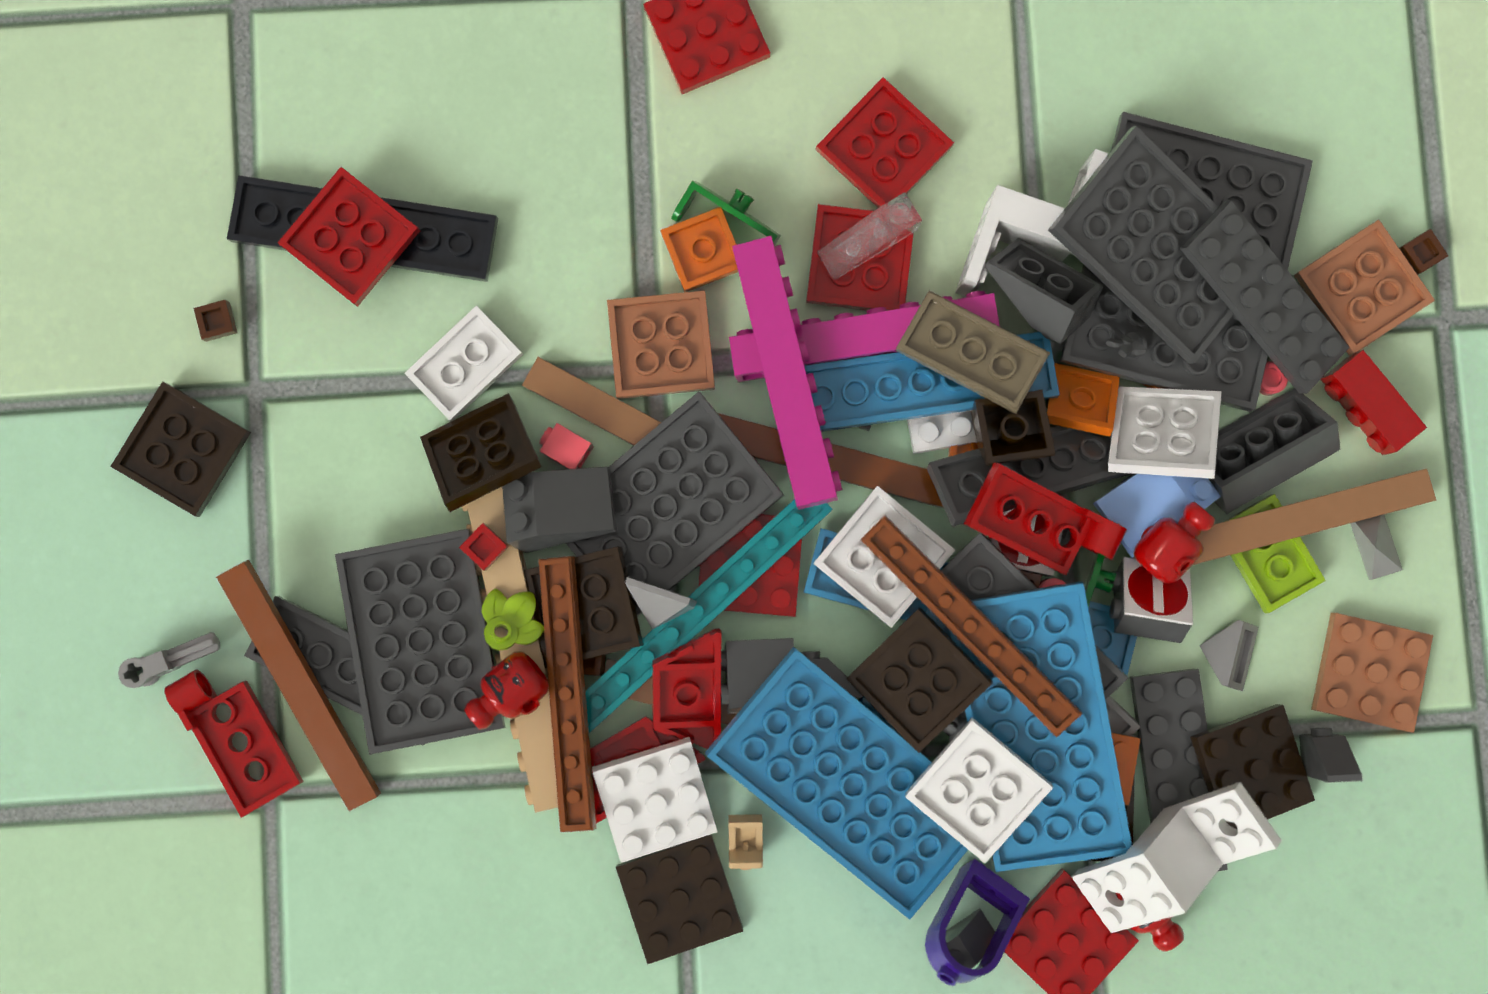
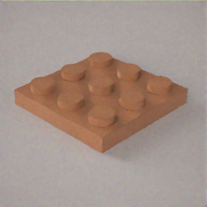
M1380 220L1370 224L1294 274V277L1305 293L1350 347L1346 351L1349 356L1355 354L1435 301Z
M705 290L607 300L617 399L715 390Z
M1331 613L1311 710L1414 733L1433 635L1339 613Z

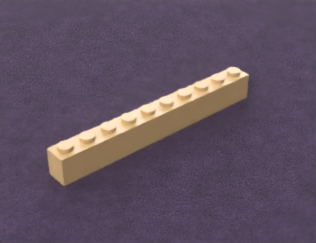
M500 487L462 506L463 511H468L471 524H467L466 528L470 529V535L482 523H485L509 546L486 571H483L476 564L478 576H483L485 588L481 589L483 602L489 592L495 588L501 591L507 599L517 593L528 592L524 570L527 569L524 554L521 550L507 543L503 489ZM500 627L494 633L497 637H505L508 631ZM539 639L529 645L514 644L507 650H499L500 653L495 655L497 665L513 652H524L539 666L548 680L547 668L545 669ZM549 689L547 694L539 701L540 705L535 711L527 715L522 714L510 720L512 736L514 739H519L522 751L517 753L519 768L521 772H526L529 785H525L526 800L528 805H534L535 813L558 807Z

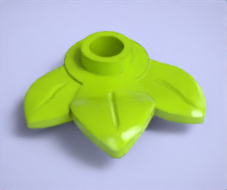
M495 588L486 596L482 605V615L487 623L484 629V638L491 648L507 650L514 644L529 645L537 641L543 634L544 626L532 619L536 608V600L532 592H520L507 599L501 591ZM503 627L508 633L505 637H497L494 633L495 630Z

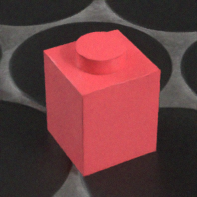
M556 423L554 428L548 427L539 444L543 445L540 449L541 453L567 469L582 468L594 448L592 443Z

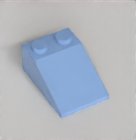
M1133 473L1093 504L1101 516L1127 529L1121 544L1131 558H1133L1134 548L1148 527L1153 526L1164 517H1170L1178 522L1183 516L1184 508L1189 503L1196 502L1203 509H1206L1220 498L1221 495L1208 478Z

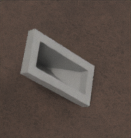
M1384 514L1350 523L1369 580L1403 570Z
M627 577L625 582L652 630L694 609L697 601L629 577Z
M1237 620L1200 645L1221 685L1243 691L1259 627Z

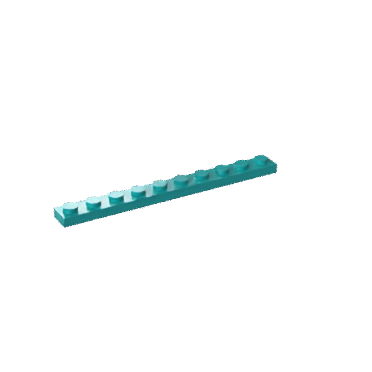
M794 499L688 596V598L697 601L694 609L651 630L642 638L643 646L629 650L585 691L589 733L652 677V660L690 642L833 509L825 503L798 510Z

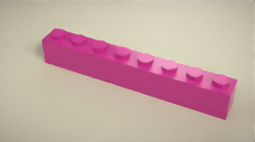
M771 236L734 245L732 248L797 508L801 510L837 501L836 492L841 491L842 486L838 470L833 472L830 470L828 459L834 458L830 438L823 439L819 427L826 425L821 405L814 407L811 394L818 391L813 373L806 374L803 362L810 360L805 340L798 342L795 329L801 328L797 308L791 310L789 308L787 298L793 296L789 276L784 278L781 276L779 266L785 264L781 245L774 246Z
M974 291L966 294V298L952 300L951 296L943 297L1000 327L994 293L986 294L985 291ZM919 302L904 303L899 306L900 309L886 311L884 307L868 310L867 314L854 316L853 313H842L834 316V320L823 322L819 318L802 321L801 328L795 329L798 342L805 340L810 360L804 361V366L897 352L896 347L919 309ZM753 329L741 330L736 333L737 336L729 337L734 376L737 381L744 382L765 378Z

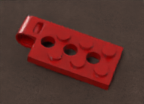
M996 462L993 463L964 522V525L1065 576L1081 546L1095 554L1100 553L1104 555L1106 559L1113 560L1127 531L1123 526L1069 501ZM1013 499L1016 503V511L1011 517L1006 518L1003 513V507L1008 500ZM1041 514L1044 520L1043 526L1039 531L1033 532L1031 521L1034 516ZM1068 528L1071 533L1070 540L1066 545L1061 546L1058 539L1059 534L1062 530Z
M194 670L165 687L164 693L168 703L178 714L186 730H192L241 818L304 782L248 681H242L217 696L205 675L199 670ZM221 703H225L231 708V717L227 722L219 720L216 715V709ZM237 732L245 734L248 739V745L243 751L237 750L232 743L233 736ZM253 761L261 763L264 767V775L260 780H255L249 775L248 769Z

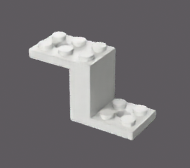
M1095 149L1081 166L1068 204L1106 159L1108 153ZM997 185L986 202L955 293L965 296L973 289L978 290L981 283H984L988 270L985 268L987 264L985 260L989 259L991 253L995 251L998 241L1011 244L1019 238L1062 262L1072 253L1048 229L1065 208Z
M1239 782L1164 808L1125 854L1080 868L1072 875V879L1108 930L1114 933L1186 913L1223 864L1276 849L1282 840ZM1226 821L1234 822L1238 829L1232 828ZM1115 893H1120L1124 900H1119Z

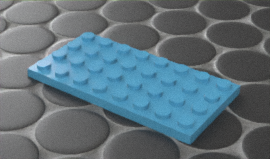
M1083 581L971 600L1082 711V715L1056 737L950 631L951 639L993 681L992 685L965 709L967 722L974 718L1053 785V789L992 855L995 871L1031 868L1125 854L1131 848L1132 842Z
M795 647L789 651L705 752L706 756L909 920L968 851L966 847L905 797L906 791L928 768L932 761L921 752L918 753L902 736Z

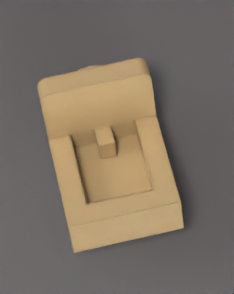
M762 814L729 815V868L742 870L762 868Z

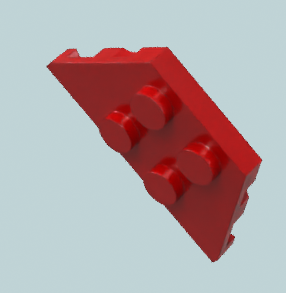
M720 628L713 629L652 660L653 729L666 735H674L679 740L690 737L691 744L694 743L705 749H708L721 734Z
M645 716L590 748L591 766L594 767L679 740V738L654 730L653 720ZM693 747L697 764L706 760L705 755ZM592 772L597 824L607 817Z

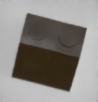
M1042 390L1029 391L1017 414L986 398L974 400L971 417L977 446L986 466L993 465L994 462L1003 464L1055 456L1056 453Z

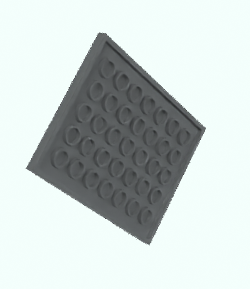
M1122 112L1119 117L1111 151L1130 128L1137 126L1218 207L1223 202L1232 201L1288 270L1313 160ZM1083 264L1081 273L1104 287L1089 319L1065 339L1060 358L1061 363L1164 389L1221 391L1222 405L1249 412L1256 409L1268 355L1234 314L1197 362L1188 364ZM1117 328L1124 335L1130 332L1139 333L1138 341L1147 350L1145 354H1130L1127 358H1124L1118 354L1120 348H1114L1105 344L1108 339H1115L1113 337V330Z

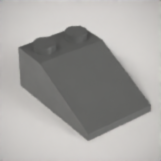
M1019 238L991 258L985 266L1028 324L1042 333L1045 338L1056 341L1059 344L1089 319L1104 287Z
M609 467L531 472L502 486L507 543L524 553L617 531Z

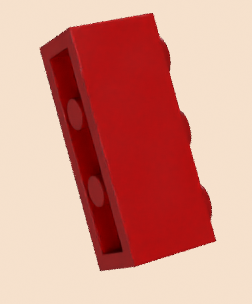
M1364 350L1348 356L1320 379L1325 385L1324 388L1328 396L1342 405L1346 410L1347 419L1354 426L1360 427L1367 436L1366 440L1369 446L1382 455L1398 452L1427 428Z

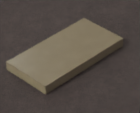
M928 291L896 347L897 352L1017 414L1050 355V352L931 291Z

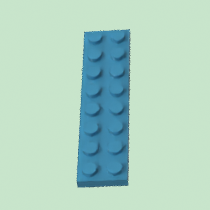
M1040 332L1017 335L1050 352L1030 391L1042 390L1044 400L1057 398L1060 394L1050 340L1045 338ZM899 352L804 366L806 374L813 373L818 391L811 394L814 407L821 405L826 425L819 426L821 432L970 411L973 408L974 400L985 398Z

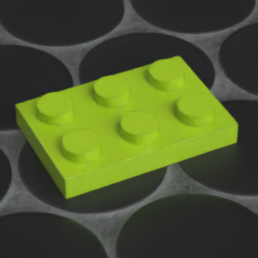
M1272 494L1225 521L1282 507L1276 495ZM1301 537L1230 555L1264 613L1276 610L1326 581Z

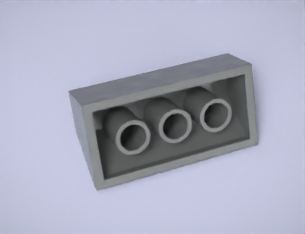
M1294 388L1219 430L1215 478H1208L1221 495L1214 503L1228 514L1341 450L1337 421L1304 394H1299Z

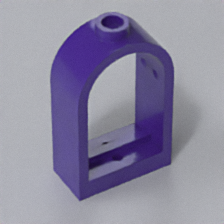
M976 859L971 860L959 869L928 928L925 938L926 954L930 964L937 972V977L942 982L951 986H955L956 983L971 982L995 969L1030 900L1029 897ZM967 887L1004 914L976 969L967 968L959 964L950 954L946 944L947 926Z

